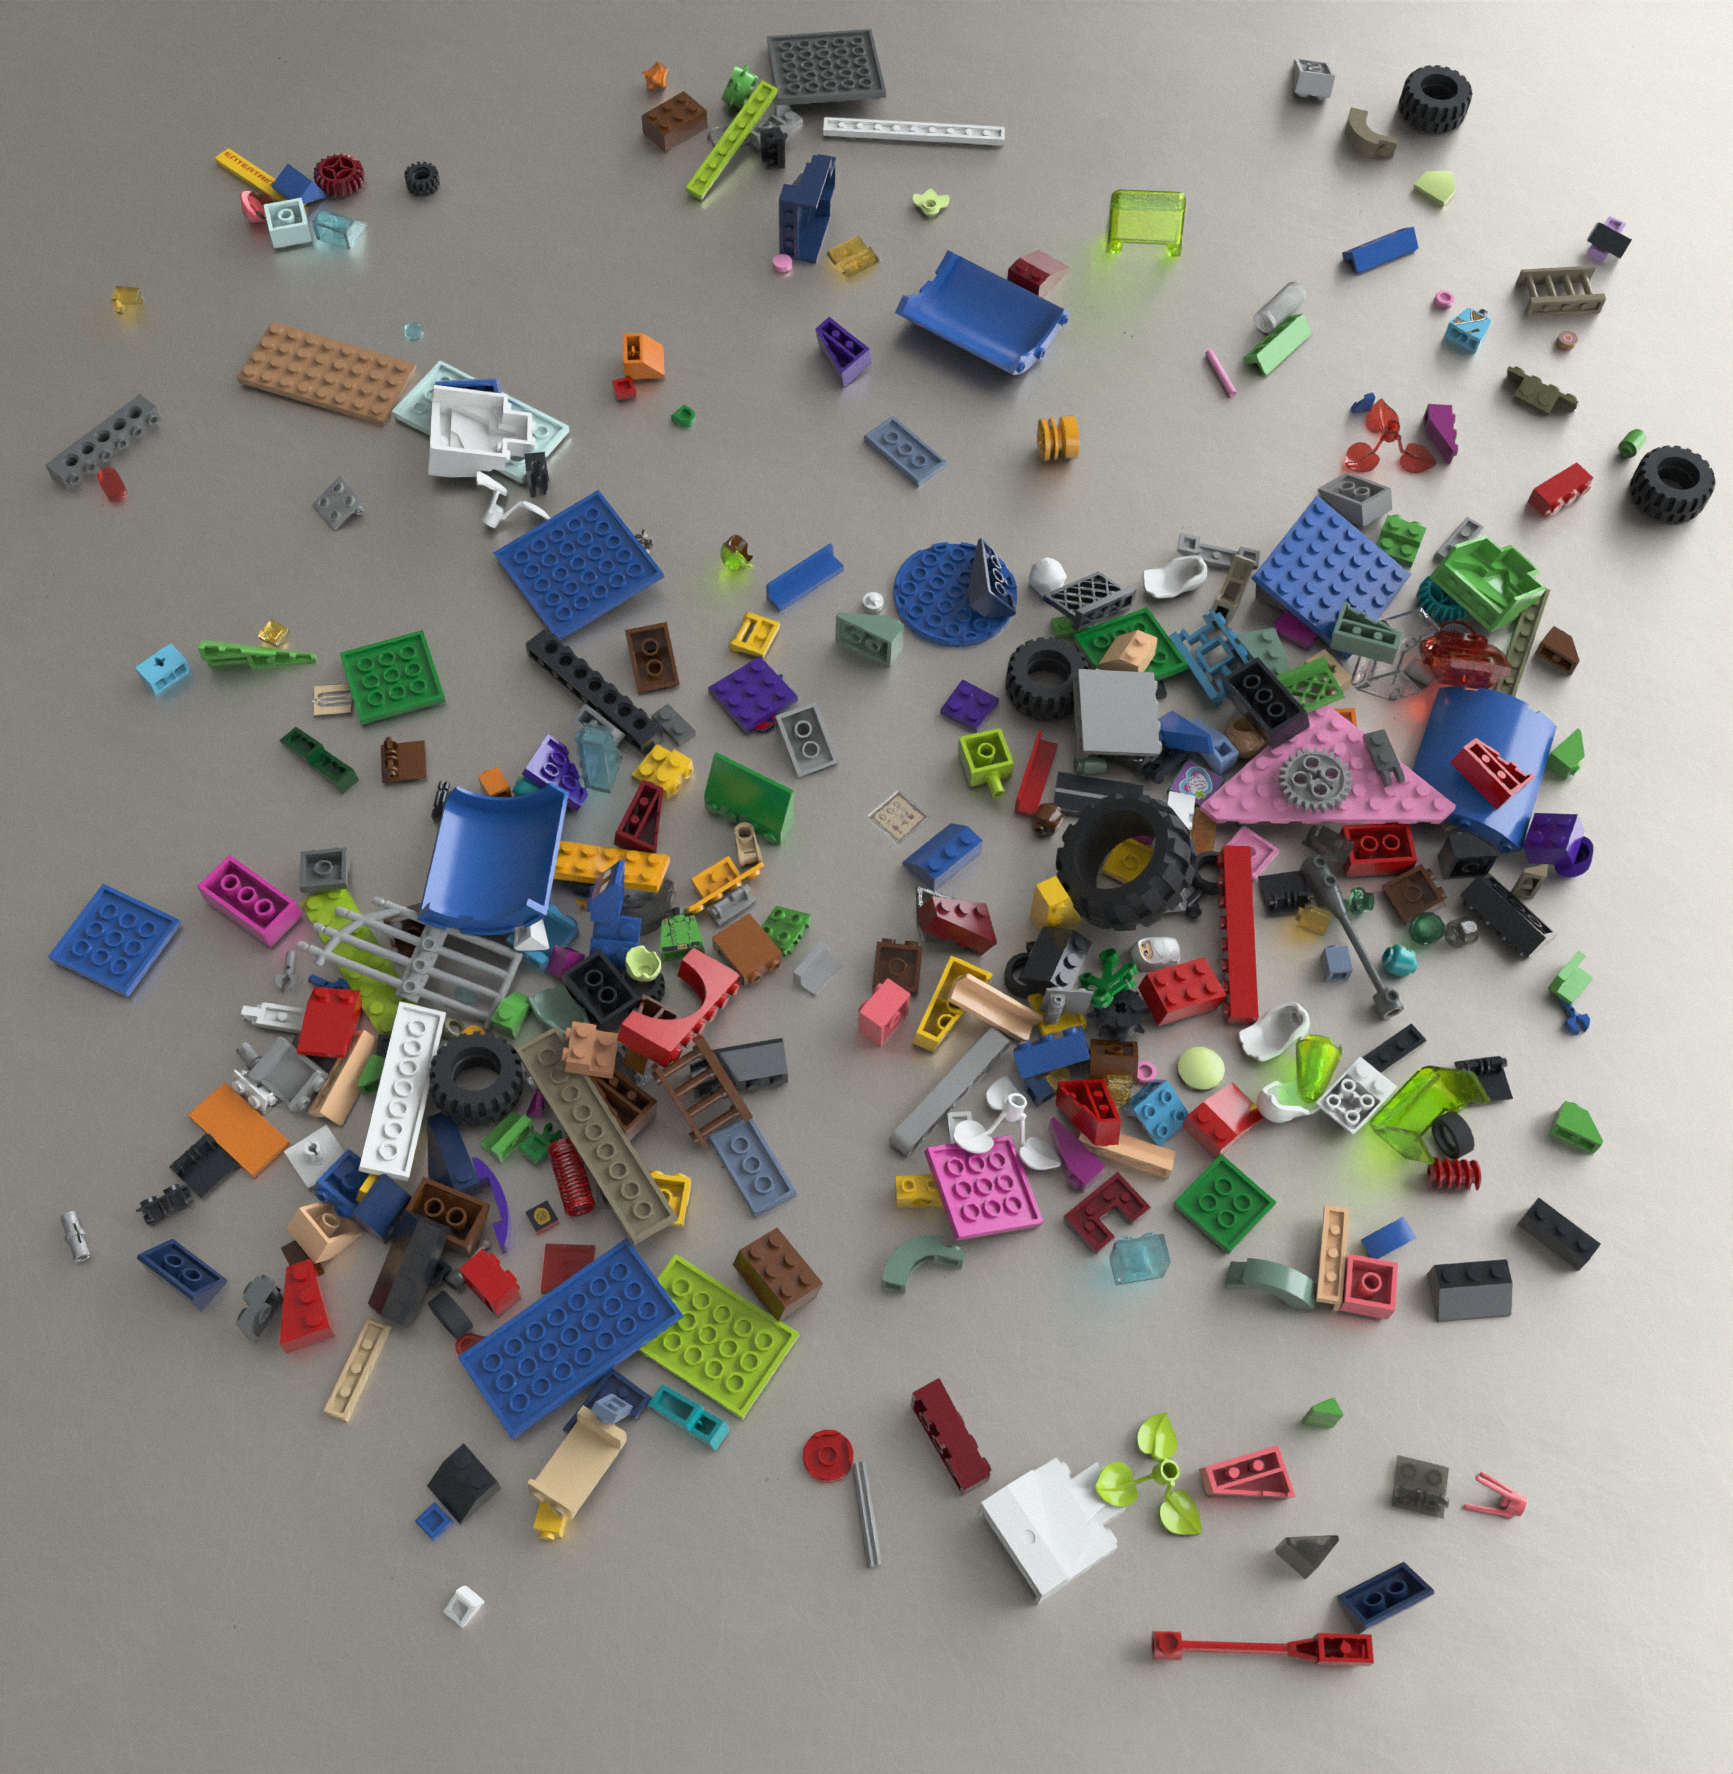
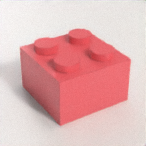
M888 978L883 984L879 983L876 986L870 1000H865L858 1009V1032L879 1047L885 1043L909 1013L910 993Z
M1348 1254L1345 1261L1343 1299L1339 1311L1389 1319L1396 1307L1398 1263Z

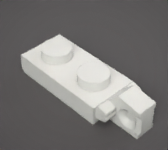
M262 1002V1004L257 1005V1008L243 1006L241 1015L243 1020L251 1021L252 1025L300 1034L306 1009Z

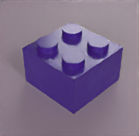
M1534 813L1522 847L1529 863L1573 866L1585 833L1579 815Z

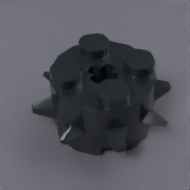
M1122 989L1114 995V999L1108 1007L1096 1008L1087 1013V1018L1096 1022V1028L1099 1031L1098 1036H1105L1111 1040L1118 1038L1122 1044L1136 1032L1145 1033L1140 1022L1143 1017L1151 1012L1149 1009L1144 1008V1003L1138 996V991Z

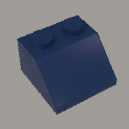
M382 1174L352 1214L361 1230L386 1244L389 1239L394 1238L400 1224V1218L412 1197L389 1176Z

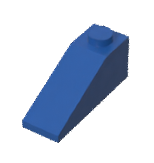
M1173 710L1157 719V721H1160L1159 741L1167 748L1205 754L1214 753L1210 734Z

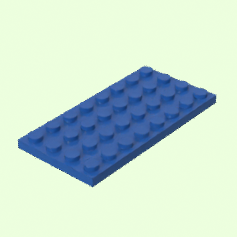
M625 1238L459 1355L458 1359L512 1440H515L681 1320L683 1314L629 1240Z

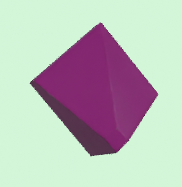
M538 1088L526 1112L528 1118H542L545 1099Z

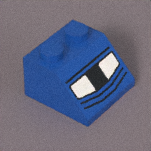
M619 860L599 875L595 886H591L590 898L587 899L586 911L590 912V921L619 922L624 901L625 860Z

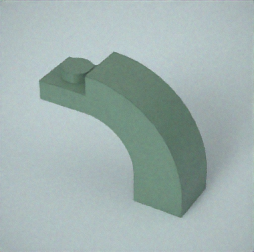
M923 1235L912 1238L901 1244L888 1259L881 1279V1288L905 1294L909 1276L917 1266L927 1262H936L962 1269L966 1252L961 1251V1248L954 1245L942 1246L944 1236Z
M1247 1258V1262H1230L1225 1282L1229 1288L1264 1291L1281 1298L1291 1308H1314L1317 1284L1303 1273L1285 1265L1262 1259Z

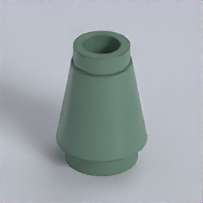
M1075 756L1073 760V771L1079 775L1105 772L1107 768L1106 759L1088 756L1086 759H1079Z

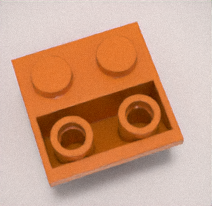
M643 333L623 334L625 378L630 376L632 380L665 378L663 346Z

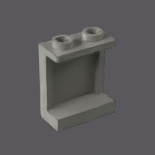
M279 1037L248 1074L254 1080L264 1084L287 1104L289 1110L299 1112L308 1106L311 1096L315 1091L317 1092L323 1088L326 1083L325 1079L329 1076L307 1055H298L297 1047L288 1039Z

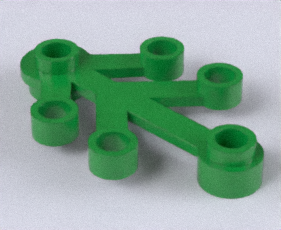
M1114 948L1106 949L1099 954V959L1104 966L1101 979L1093 976L1091 972H1085L1079 976L1082 986L1078 988L1094 991L1091 1004L1096 1008L1108 1007L1116 993L1122 989L1129 990L1136 984L1133 975L1138 972V969L1134 962L1124 964L1120 970L1112 975L1113 968L1119 963V956ZM1092 985L1097 987L1098 989L1091 990L1089 986Z

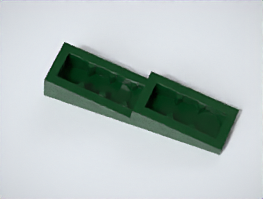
M294 727L280 739L282 745L342 794L359 781L353 768L326 751L323 744L299 728Z

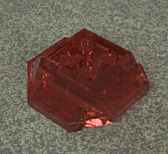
M1439 630L1434 636L1422 640L1418 650L1423 664L1429 666L1439 684L1466 686V688L1489 689L1503 677H1509L1511 673V666L1505 653L1489 644V640L1481 635Z

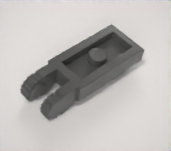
M1385 729L1363 734V742L1384 786H1391L1389 772L1392 771L1399 784L1404 783L1403 770L1400 767Z

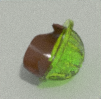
M735 534L722 544L720 557L724 566L729 570L741 571L747 567L750 569L755 567L752 563L753 556L748 555V543L741 536Z

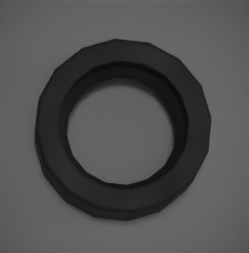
M1202 852L1196 856V863L1192 864L1195 874L1191 885L1196 890L1202 888L1206 895L1221 894V888L1217 887V882H1208L1199 875L1198 869L1204 864L1216 866V855L1220 852Z
M1029 952L1014 955L1007 962L1004 973V983L1008 991L1023 999L1028 998L1029 995L1037 994V992L1028 986L1016 982L1013 978V971L1016 967L1025 965L1030 954Z
M1449 1111L1432 1120L1431 1129L1433 1137L1441 1151L1450 1159H1458L1474 1150L1475 1143L1472 1131L1467 1122L1458 1113Z
M444 1290L428 1302V1306L434 1315L457 1340L473 1328V1324L468 1316Z

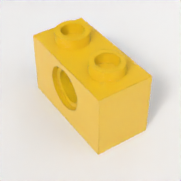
M932 1174L895 1176L896 1209L943 1207Z

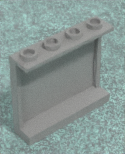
M1090 669L1077 670L1073 676L1077 758L1086 759L1089 754L1150 756V762H1153L1161 754L1162 743L1159 741L1158 735L1160 732V721H1157L1159 702L1156 701L1157 681H1154V673Z

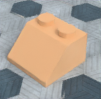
M1139 630L1117 636L1098 664V668L1110 671L1144 672L1155 656L1157 637Z
M328 1201L326 1203L317 1202L298 1208L286 1227L288 1232L315 1264L334 1258L364 1233L353 1219L351 1220L348 1217L342 1218L337 1215L334 1210L335 1206Z

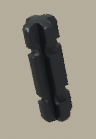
M440 781L437 789L439 790L436 792L433 805L435 808L431 814L433 821L440 822L445 797L451 790V785L448 781Z

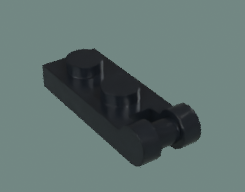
M1166 747L1153 762L1149 761L1141 768L1140 777L1146 780L1151 779L1153 783L1161 784L1164 776L1193 752Z

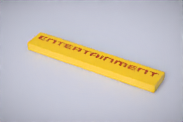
M227 148L215 157L218 165L260 193L267 194L274 202L287 200L272 188V184L276 179L231 149Z

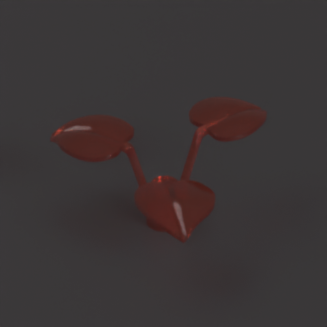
M1383 399L1378 400L1371 407L1365 421L1367 428L1371 432L1377 433L1381 431L1382 436L1374 449L1364 442L1351 445L1346 452L1344 463L1347 468L1353 471L1369 472L1379 464L1380 458L1375 452L1382 442L1391 443L1397 440L1399 450L1403 454L1400 457V464L1406 471L1420 473L1435 467L1437 464L1431 452L1420 444L1409 443L1405 450L1403 449L1402 436L1399 435V417Z

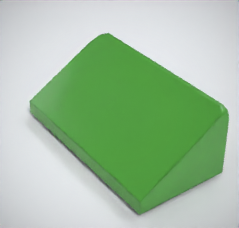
M1332 1397L1312 1406L1302 1418V1423L1311 1426L1333 1428L1343 1417V1412L1336 1399Z

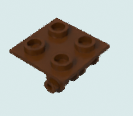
M386 737L383 745H381L382 783L427 778L425 740L397 743L394 737Z

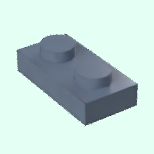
M611 1393L596 1401L591 1412L596 1414V1418L602 1423H611L613 1425L627 1417L633 1406Z

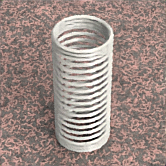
M1289 282L1281 291L1255 313L1254 323L1256 327L1264 333H1271L1306 300V292L1303 286L1297 282ZM1260 320L1262 321V323H1263L1266 327H1268V328H1270V329L1265 328V327L1261 324Z

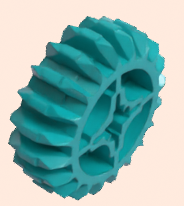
M1427 576L1417 591V604L1420 605V611H1425V616H1432V621L1439 619L1440 624L1444 620L1452 622V620L1459 621L1464 619L1468 612L1429 578L1430 576Z

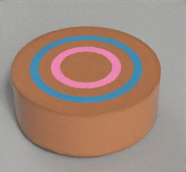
M1562 331L1557 338L1558 346L1565 350L1573 349L1578 341L1577 335L1571 331Z

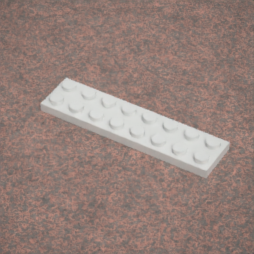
M399 1001L358 1171L380 1176L386 1174L390 1178L408 1182L430 1086L429 1068H431L433 1056L437 1055L446 1012Z

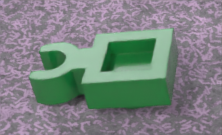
M548 1123L544 1126L542 1134L535 1131L519 1145V1152L537 1165L548 1155V1146L561 1139L562 1131L558 1130L555 1134H550L549 1132L552 1131L553 1124Z

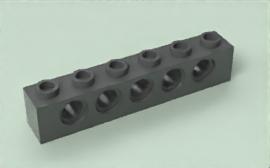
M142 395L136 396L48 462L45 466L51 478L67 491L77 485L82 479L94 472L152 426L156 425L161 420L156 406Z

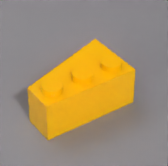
M1056 876L1035 885L1029 918L1039 933L1044 926L1067 928L1081 921L1078 912L1073 908L1074 905Z

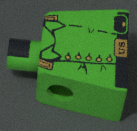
M682 907L672 908L670 911L671 918L662 920L660 943L662 962L682 960L693 948L705 954L704 942L695 916H685Z

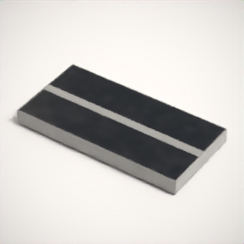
M1058 771L1053 803L1061 808L1062 814L1079 816V813L1090 804L1094 807L1100 805L1104 797L1120 794L1126 798L1128 793L1143 794L1144 785Z

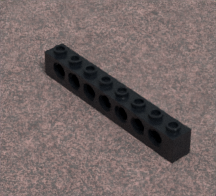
M543 629L525 643L527 655L583 704L588 705L625 734L624 739L644 757L651 752L656 744L659 745L663 742L662 726L657 721L653 722L643 709H638L633 705L628 696L620 694L614 684L606 682L597 670L593 671L583 658L579 659L569 646H564L555 634H550L547 630Z

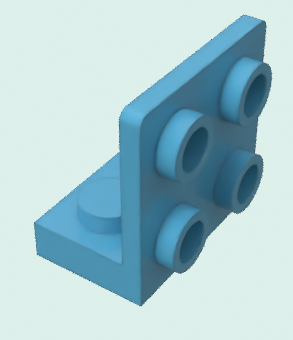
M1153 1079L1120 1107L1125 1116H1136L1157 1146H1161L1183 1126L1186 1116L1189 1114L1168 1080Z

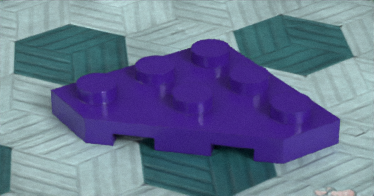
M547 734L522 772V775L541 788L551 782L568 791L567 806L577 812L588 796L587 790L580 785V775L575 764L570 763L567 747Z

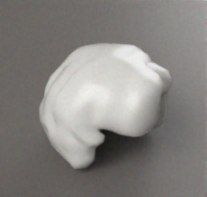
M1046 557L1032 565L1029 583L1043 597L1045 594L1063 587L1067 575L1060 563Z

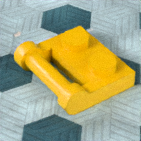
M746 612L743 616L741 627L735 638L730 641L728 647L734 652L740 651L757 658L760 656L764 659L780 628V623ZM755 624L747 642H742L750 626Z

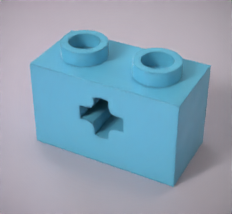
M171 643L135 667L141 681L155 695L191 672L186 658Z

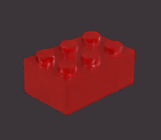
M1392 822L1385 824L1343 825L1337 838L1345 877L1403 874L1413 869L1418 861L1409 824Z
M1205 957L1147 973L1138 986L1158 1026L1215 1010L1226 997Z

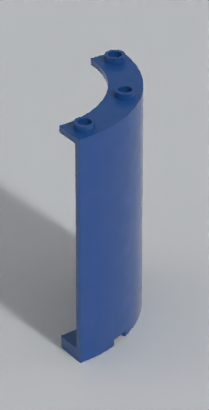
M947 250L936 269L935 274L937 276L932 282L928 280L920 288L918 295L914 293L903 295L895 311L901 317L1013 375L1025 372L1038 360H1042L1046 350L1055 339L1061 327H1064L1069 320V311Z
M1466 686L1439 688L1412 771L1456 805L1455 810L1441 822L1442 824L1455 826L1480 836L1496 847L1501 854L1522 851L1556 732V725L1541 711L1535 712L1528 708V703L1502 692L1486 688H1478V691L1466 690ZM1475 738L1499 752V757L1508 763L1513 761L1518 764L1516 768L1525 774L1532 773L1536 776L1522 791L1498 810L1450 763L1460 750Z
M549 782L543 788L526 795L492 797L473 793L456 786L445 797L417 920L442 930H446L447 927L459 929L461 934L497 935L514 932L516 927L523 925L525 928L547 916L569 792Z

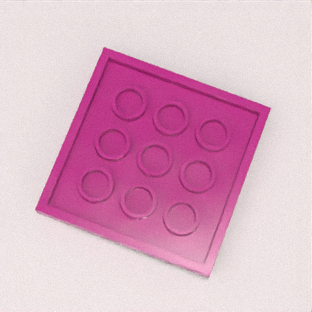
M1011 1135L993 1137V1147L988 1152L981 1154L966 1151L957 1143L927 1147L924 1151L955 1241L1038 1227L1044 1222Z

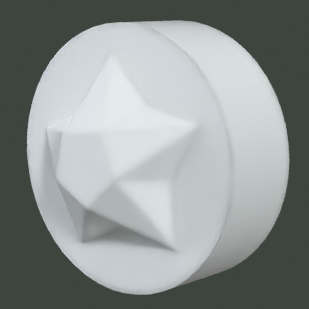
M870 592L863 597V608L868 613H878L883 609L884 599L879 593Z

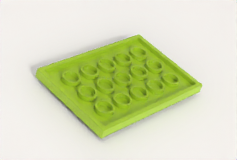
M675 1253L657 1280L681 1311L683 1318L638 1351L743 1420L798 1339L799 1333L783 1322H778L775 1317Z

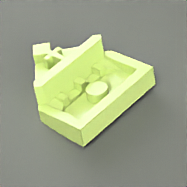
M1427 171L1414 184L1415 189L1442 206H1445L1456 193L1452 171Z

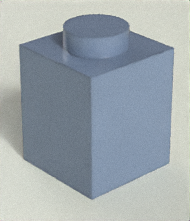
M1330 945L1324 948L1320 961L1325 982L1348 981L1353 971L1348 947Z

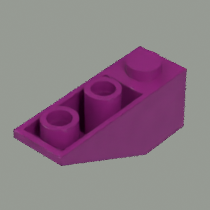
M1428 403L1423 416L1424 432L1447 464H1451L1453 457L1457 456L1458 444H1455L1457 429H1454L1456 415L1452 411V405Z

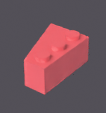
M1278 1445L1199 1469L1207 1495L1279 1499L1296 1497Z

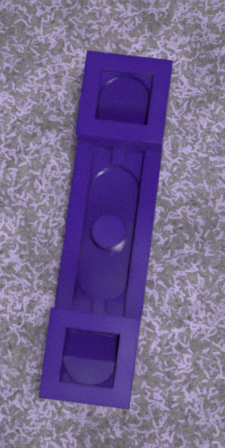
M474 1157L472 1161L481 1188L491 1186L502 1221L493 1223V1227L502 1254L508 1252L511 1239L509 1207L502 1187L494 1173L483 1161Z

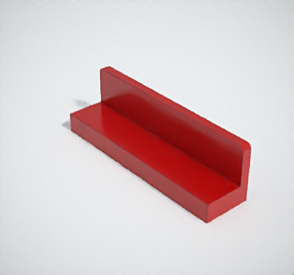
M1038 730L1014 809V814L1028 818L1032 817L1040 805L1058 747L1056 743L1042 740V730Z

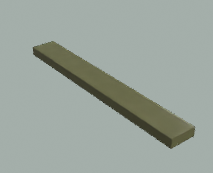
M1549 589L1545 590L1535 604L1519 614L1494 688L1495 691L1513 697L1516 696L1550 593Z

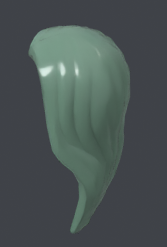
M561 984L553 989L548 988L540 991L539 995L535 994L534 997L528 998L536 1019L546 1026L548 1030L558 1026L564 1038L567 1027L572 1028L573 1021L590 1024L585 1008L575 1003L565 985Z

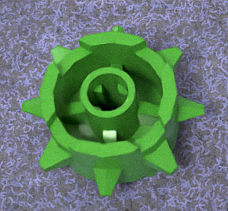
M748 63L743 69L737 66L734 67L721 99L728 103V112L732 106L741 110L747 102L745 99H749L753 92L751 86L755 87L758 77L748 72Z

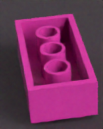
M230 854L197 886L205 901L269 948L302 917L301 911L294 900Z

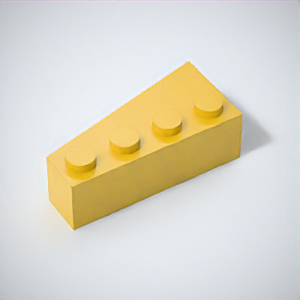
M951 955L912 1043L934 1052L967 1012L947 1001L953 981L968 973L989 984L993 974Z

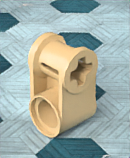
M747 822L739 823L734 829V838L740 868L744 867L745 864L762 862L759 844H757L753 826ZM743 834H746V835H748L749 837H747V838H742V837H740V836L743 835Z

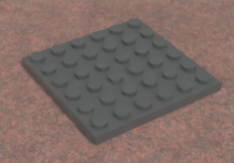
M872 29L767 36L775 87L778 88L777 99L779 105H805L832 101L843 102L846 100L859 101L862 99L886 98V88Z

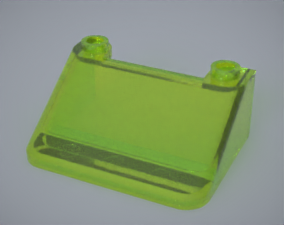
M1125 189L1114 191L1110 199L1105 230L1106 254H1118L1122 251L1123 243L1166 245V253L1169 256L1180 257L1187 204L1186 195L1182 192Z

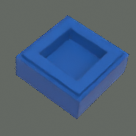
M435 1502L415 1520L416 1524L433 1542L453 1523L450 1517Z

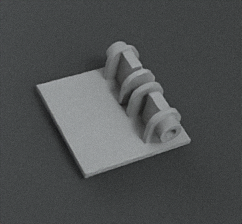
M339 476L312 504L333 530H336L352 513L361 515L364 512L362 499L342 476Z
M1061 987L1046 988L1039 1011L1045 1012V1021L1050 1025H1054L1059 1021L1061 1013L1086 1014L1094 991H1087L1083 988L1074 990Z

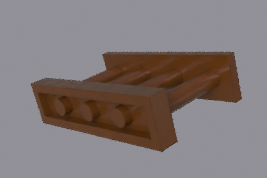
M699 1034L692 1038L695 1043L692 1051L660 1070L656 1063H653L651 1066L654 1072L651 1075L658 1086L664 1085L692 1130L688 1134L695 1145L701 1144L706 1149L709 1146L704 1137L733 1118L738 1119L740 1117L746 1123L753 1116L707 1041ZM704 1058L708 1064L704 1067L705 1070L673 1090L666 1078L695 1059ZM716 1077L720 1084L717 1087L718 1090L686 1110L679 1098L709 1078L714 1079ZM728 1097L732 1103L729 1107L730 1110L698 1130L691 1118L718 1100Z

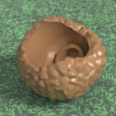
M1245 717L1232 720L1225 728L1224 736L1239 751L1238 757L1255 758L1268 746L1267 742Z

